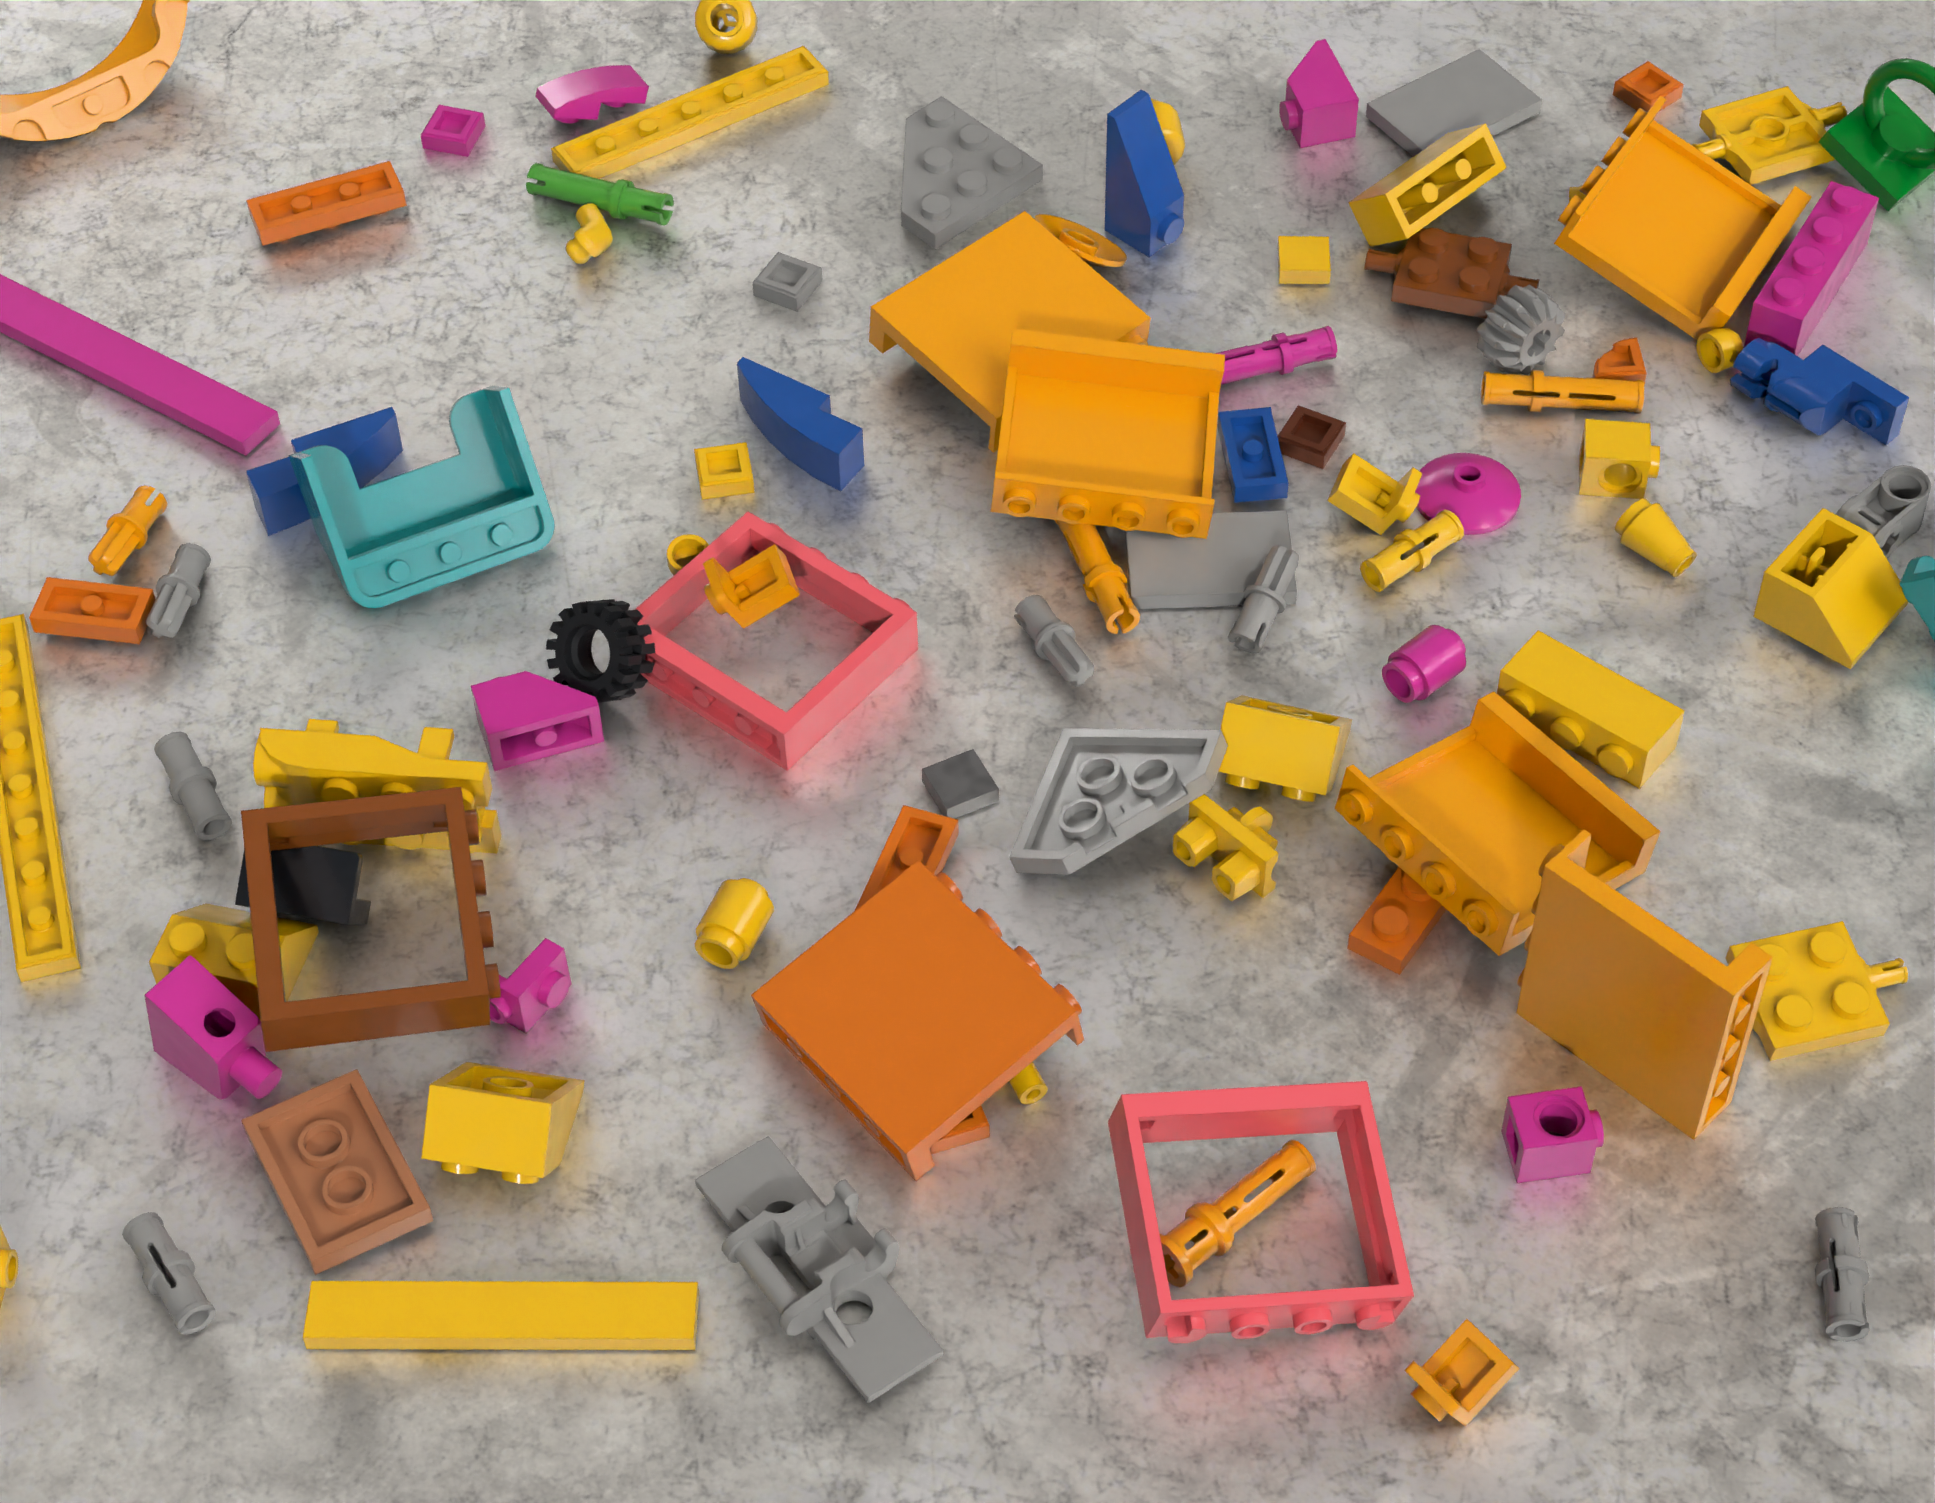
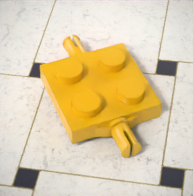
M1788 86L1702 110L1699 126L1710 140L1699 144H1692V146L1713 160L1718 158L1725 159L1744 181L1753 185L1834 161L1835 158L1818 141L1827 132L1825 127L1838 123L1847 116V111L1841 102L1819 109L1811 108L1800 101Z
M1843 921L1731 945L1725 957L1728 965L1751 942L1773 956L1752 1028L1759 1035L1770 1061L1884 1036L1890 1023L1878 999L1876 989L1900 983L1905 984L1908 981L1907 967L1903 966L1904 961L1901 958L1873 965L1866 964L1858 955Z

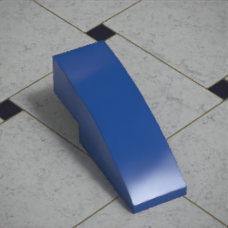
M742 357L737 362L740 401L753 423L765 438L789 461L812 477L841 492L864 467L863 429L831 414L830 395Z
M393 407L291 440L294 453L318 445H328L342 451L350 461L359 488L364 487L383 472L403 451L396 413ZM289 457L246 471L255 509L268 536L311 519Z

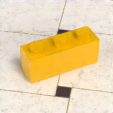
M1485 123L1445 134L1352 199L1348 204L1370 247L1405 240L1507 167Z
M1539 630L1500 670L1497 694L1560 747L1575 752L1600 766L1611 776L1621 778L1639 789L1677 746L1685 710Z

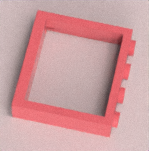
M749 511L635 609L643 615L637 624H649L652 634L644 637L645 644L655 643V653L646 654L645 659L654 663L653 670L650 673L641 674L648 680L647 682L787 771L918 650L917 612L912 610L906 602L890 597L870 585L860 574L850 573L827 559L818 549L805 546L787 535L778 525L767 523ZM775 544L786 555L797 587L873 633L790 710L785 712L665 637L708 599L704 586L709 584V580L703 563L712 557L729 572Z
M1367 1081L1122 1094L1108 1120L1146 1338L1168 1337V1341L1171 1343L1184 1344L1198 1341L1207 1334L1231 1332L1233 1338L1251 1339L1268 1333L1270 1329L1294 1328L1297 1334L1309 1335L1326 1331L1333 1325L1356 1323L1357 1327L1362 1330H1375L1394 1323L1414 1297ZM1337 1132L1369 1287L1171 1300L1143 1143Z

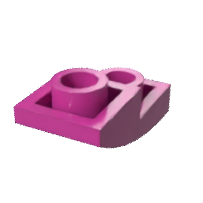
M611 65L584 69L551 80L537 88L535 97L553 119L563 123H577L579 119L598 120L601 103L617 108L626 106V103L645 104L649 86L630 65Z

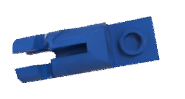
M1757 338L1746 345L1736 357L1733 367L1741 371L1742 374L1737 373L1730 379L1731 386L1752 399L1766 397L1764 407L1771 411L1782 413L1818 436L1828 432L1843 419L1886 446L1899 436L1909 397L1825 345H1821L1803 360L1774 342H1766L1761 338Z

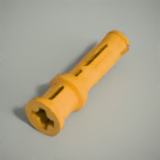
M1289 1140L1283 1145L1282 1149L1270 1156L1253 1171L1246 1174L1239 1182L1211 1204L1203 1202L1192 1205L1187 1209L1184 1221L1166 1235L1160 1234L1168 1282L1176 1287L1187 1285L1192 1280L1193 1271L1211 1256H1223L1231 1249L1236 1232L1264 1210L1268 1209L1303 1178L1314 1173L1316 1164L1306 1147L1296 1140ZM1267 1179L1272 1180V1184L1250 1202L1246 1203L1244 1201V1197ZM1192 1241L1194 1243L1193 1247L1188 1250L1185 1249L1184 1245Z

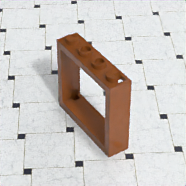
M461 787L241 811L260 1021L265 1052L491 1025L490 999L501 997L497 963L485 965L483 948L494 947L490 911L478 912L476 897L487 895L483 859L471 861L469 846L479 845L476 809L464 810ZM447 831L467 980L286 1002L271 851Z

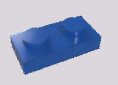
M1271 407L1218 412L1217 428L1234 503L1287 498L1289 483Z

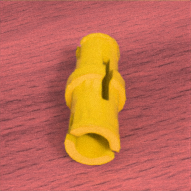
M1443 510L1436 517L1415 530L1405 529L1394 537L1393 544L1361 563L1360 571L1364 581L1372 590L1381 592L1389 584L1410 571H1422L1430 565L1433 556L1464 537V529L1460 520L1453 512ZM1421 542L1424 543V546L1401 560L1400 556Z

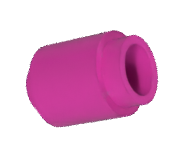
M1430 625L1389 655L1388 663L1382 668L1384 683L1388 690L1404 703L1424 700L1465 669V645L1460 636L1453 630L1445 629L1439 625Z

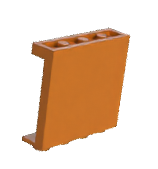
M919 860L751 995L763 1025L915 1181H918L935 1166L929 1150L931 1146L1066 1034L1077 1046L1084 1041L1078 1016L1082 1013V1009L1075 997L1061 984H1057L1054 988L1050 986L1040 976L1042 971L1035 959L1023 947L1017 946L1013 950L1001 939V930L989 914L981 908L973 912L962 902L963 895L948 875L941 871L934 875Z

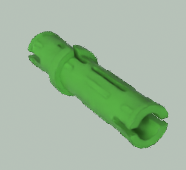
M534 163L527 175V178L538 180L537 184L526 182L529 194L542 195L580 205L593 203L599 209L609 211L613 218L623 220L630 216L665 226L670 221L673 213L671 210L663 209L664 205L674 206L671 194H662L636 188L632 181L621 179L614 183L546 167L539 163Z

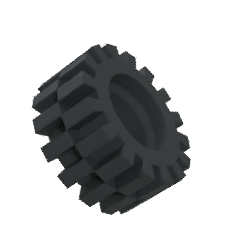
M609 599L572 604L573 608H566L558 614L563 621L553 622L550 627V631L558 635L557 639H548L546 643V649L555 650L556 657L547 659L549 669L559 668L560 671L558 675L553 677V680L595 696L598 703L630 698L636 694L634 689L643 688L648 681L641 674L650 673L653 670L654 663L645 660L646 654L655 653V643L645 644L644 640L645 636L652 634L649 624L638 625L637 623L642 619L643 615L638 610H628L630 604L624 601ZM597 630L604 634L610 649V660L604 673L595 665L591 651L592 640Z

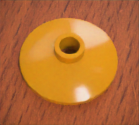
M1038 214L1034 217L1036 221L1088 265L1121 267L1125 264L1127 259L1125 252L1099 233L1073 221L1053 215Z

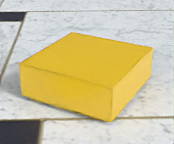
M1278 236L1279 284H1330L1329 236Z
M747 442L694 449L702 500L755 493Z

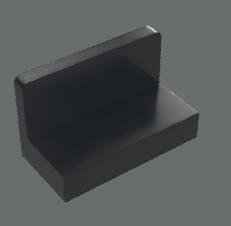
M322 846L271 851L277 912L347 925L368 923L371 901L357 899L363 863L362 854ZM244 850L235 905L250 907Z

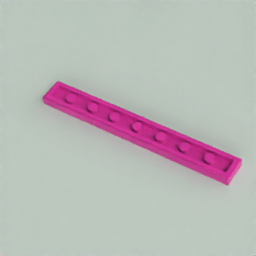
M0 274L1 333L245 456L280 425L276 410Z

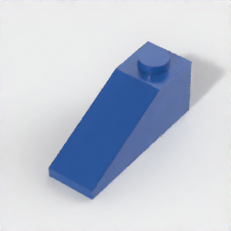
M1141 89L1107 114L1105 231L1150 258L1167 244L1175 242L1184 228V193L1150 95Z

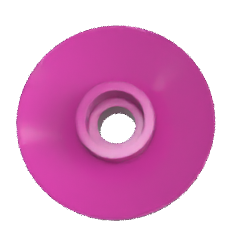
M1453 453L1430 461L1420 470L1422 476L1415 490L1420 495V500L1416 508L1427 521L1436 517L1439 512L1449 510L1460 520L1464 529V535H1478L1489 533L1505 526L1513 519L1519 509L1521 490L1516 477L1503 464L1489 457L1473 453Z

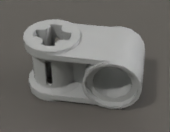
M1906 465L1894 466L1886 470L1881 477L1860 494L1848 499L1836 515L1872 533L1884 555L1888 558L1900 544L1920 529L1930 493L1931 482L1929 477L1920 469Z

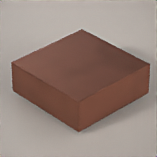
M1298 405L1278 435L1281 453L1324 469L1345 436L1346 422Z

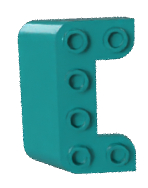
M489 386L466 394L453 404L449 414V425L459 454L362 488L358 486L349 459L342 451L335 447L318 445L288 455L316 534L347 595L354 602L367 608H380L543 549L550 542L554 534V518L511 391L508 387Z

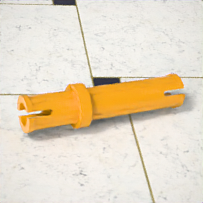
M1531 370L1530 375L1501 374L1484 371L1481 383L1482 405L1528 406V411L1540 412L1542 407L1625 411L1640 414L1644 402V381L1642 380L1629 381L1544 376L1543 370Z
M1055 520L1084 577L1085 584H1083V590L1088 599L1098 606L1108 631L1118 634L1119 629L1115 618L1122 634L1135 628L1140 621V613L1126 590L1125 583H1127V578L1122 568L1111 560L1096 526L1085 523L1070 524Z

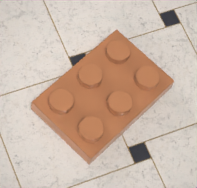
M357 1069L241 1120L245 1134L315 1275L434 1221L428 1202Z

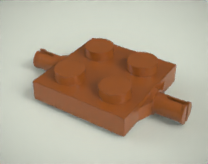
M1422 228L1409 237L1407 245L1398 254L1369 248L1365 260V270L1394 274L1392 302L1484 319L1487 318L1485 311L1492 309L1496 305L1497 297L1499 295H1507L1513 286L1517 285L1523 288L1531 285L1536 289L1539 287V279L1535 280L1510 275L1508 264L1512 244L1498 242L1488 237L1476 238L1448 233L1438 228Z

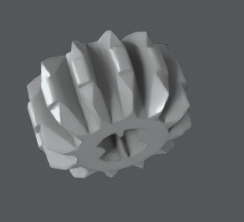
M1515 285L1509 290L1507 296L1499 295L1496 305L1492 309L1485 311L1487 314L1486 321L1479 325L1477 329L1481 335L1478 339L1477 348L1483 352L1484 357L1491 361L1490 364L1501 372L1528 375L1536 364H1545V358L1550 351L1556 350L1554 344L1565 331L1561 324L1564 322L1566 314L1552 300V296L1542 289H1536L1531 285L1523 288Z

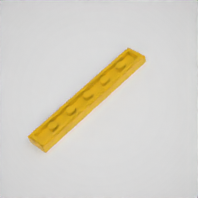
M801 46L551 148L552 159L560 170L600 179L829 85L828 71L805 46Z
M311 1281L303 1341L306 1349L695 1350L699 1288L698 1282Z

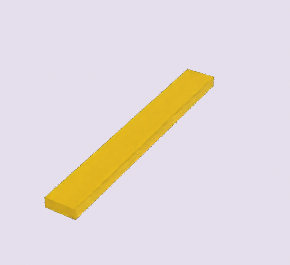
M24 614L0 619V857L16 971L21 982L81 968L29 628Z

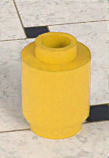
M747 878L730 879L722 882L696 928L697 940L695 942V949L704 960L723 969H733L738 965L739 961L748 959L774 912L773 903L768 897L766 889L756 881Z

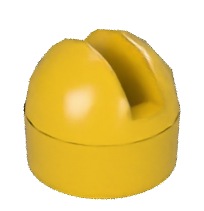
M1716 328L1699 336L1696 345L1697 354L1702 365L1708 371L1718 373L1734 365L1736 357L1743 350V342L1739 334L1729 328Z
M685 534L675 538L667 548V562L672 574L675 575L708 546V543L702 537L693 534Z

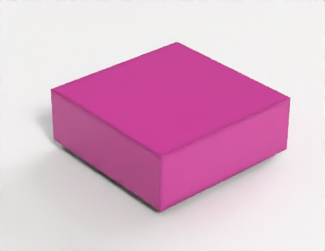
M438 105L421 134L423 149L468 157L486 126L484 113Z

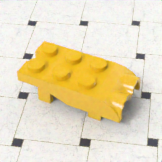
M309 719L305 731L260 728L254 752L253 770L256 784L265 787L264 808L461 787L464 810L476 809L479 845L469 846L470 853L497 854L502 836L497 810L485 809V807H488L492 792L487 762L449 760L454 740L453 729L424 727L418 752L415 753L377 736L338 733L339 724L338 721ZM447 831L342 843L345 845L372 844L397 846L409 850L416 848L450 850Z

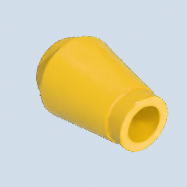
M1642 498L1632 504L1615 525V531L1621 535V544L1664 571H1667L1673 577L1682 574L1697 556V553L1690 547V544L1659 503L1651 504L1646 498Z

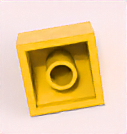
M1241 695L1226 702L1220 730L1228 747L1218 772L1226 773L1225 783L1248 789H1259L1260 781L1283 786L1282 796L1301 801L1315 802L1317 794L1327 795L1333 789L1349 736L1352 719Z
M205 903L172 914L149 961L156 984L191 955L260 1019L250 912ZM278 917L286 1002H288L319 930L315 924Z
M465 1062L429 1084L421 1159L441 1162V1169L451 1173L473 1174L477 1173L479 1168L501 1171V1178L508 1182L519 1184L537 1183L539 1178L546 1177L561 1164L583 1095L585 1080Z

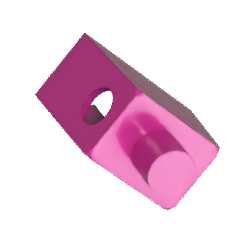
M191 955L144 995L154 1051L216 1098L226 1099L242 1086L254 1097L261 1099L277 1086L282 1077V1070L266 1057L260 1019Z

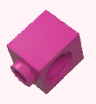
M1582 1086L1508 1096L1501 1132L1517 1183L1591 1173L1596 1148L1602 1147L1604 1143V1131L1599 1112L1596 1109L1589 1110ZM1548 1132L1559 1133L1563 1136H1554L1549 1134Z

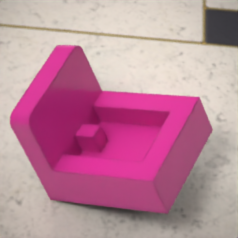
M545 938L507 979L499 975L501 997L490 999V1020L498 1024L507 1022L527 1034L549 1009L557 1007L564 1000L569 987L572 985L565 949Z

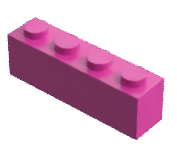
M1833 181L1829 183L1753 302L1744 347L1754 339L1761 338L1766 342H1774L1796 356L1800 354L1868 244L1879 197Z

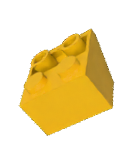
M1822 508L1764 571L1753 617L1851 670L1907 606L1908 601L1903 594L1898 576L1872 533Z

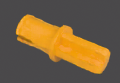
M147 485L138 487L121 513H116L108 519L106 524L107 531L88 557V561L94 566L93 571L99 575L105 573L109 576H114L135 549L142 548L147 543V532L167 508V501L161 492L151 505L147 506L145 502L154 492L155 488Z

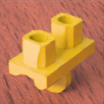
M1205 794L1190 802L1188 821L1173 835L1174 855L1188 867L1197 866L1209 855L1215 859L1218 864L1212 868L1211 881L1215 885L1216 890L1230 901L1239 898L1250 890L1264 898L1275 889L1276 882L1272 879L1271 874L1278 860V852L1275 850L1278 841L1268 833L1273 822L1272 815L1261 806L1254 807L1245 815L1236 807H1232L1227 812Z

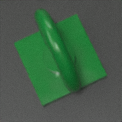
M1909 58L1890 60L1876 68L1865 85L1863 103L1831 127L1818 141L1871 195L1879 197L1878 202L1888 212L1935 174V133L1888 87L1894 80L1910 79L1924 85L1935 95V67Z

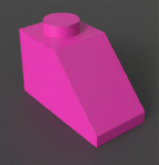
M1326 39L1316 41L1289 76L1286 84L1285 101H1281L1279 106L1283 128L1286 131L1291 130L1300 148L1354 138L1356 135L1359 98Z
M528 671L505 677H497L490 681L471 685L478 725L494 772L604 742L599 704L595 696Z

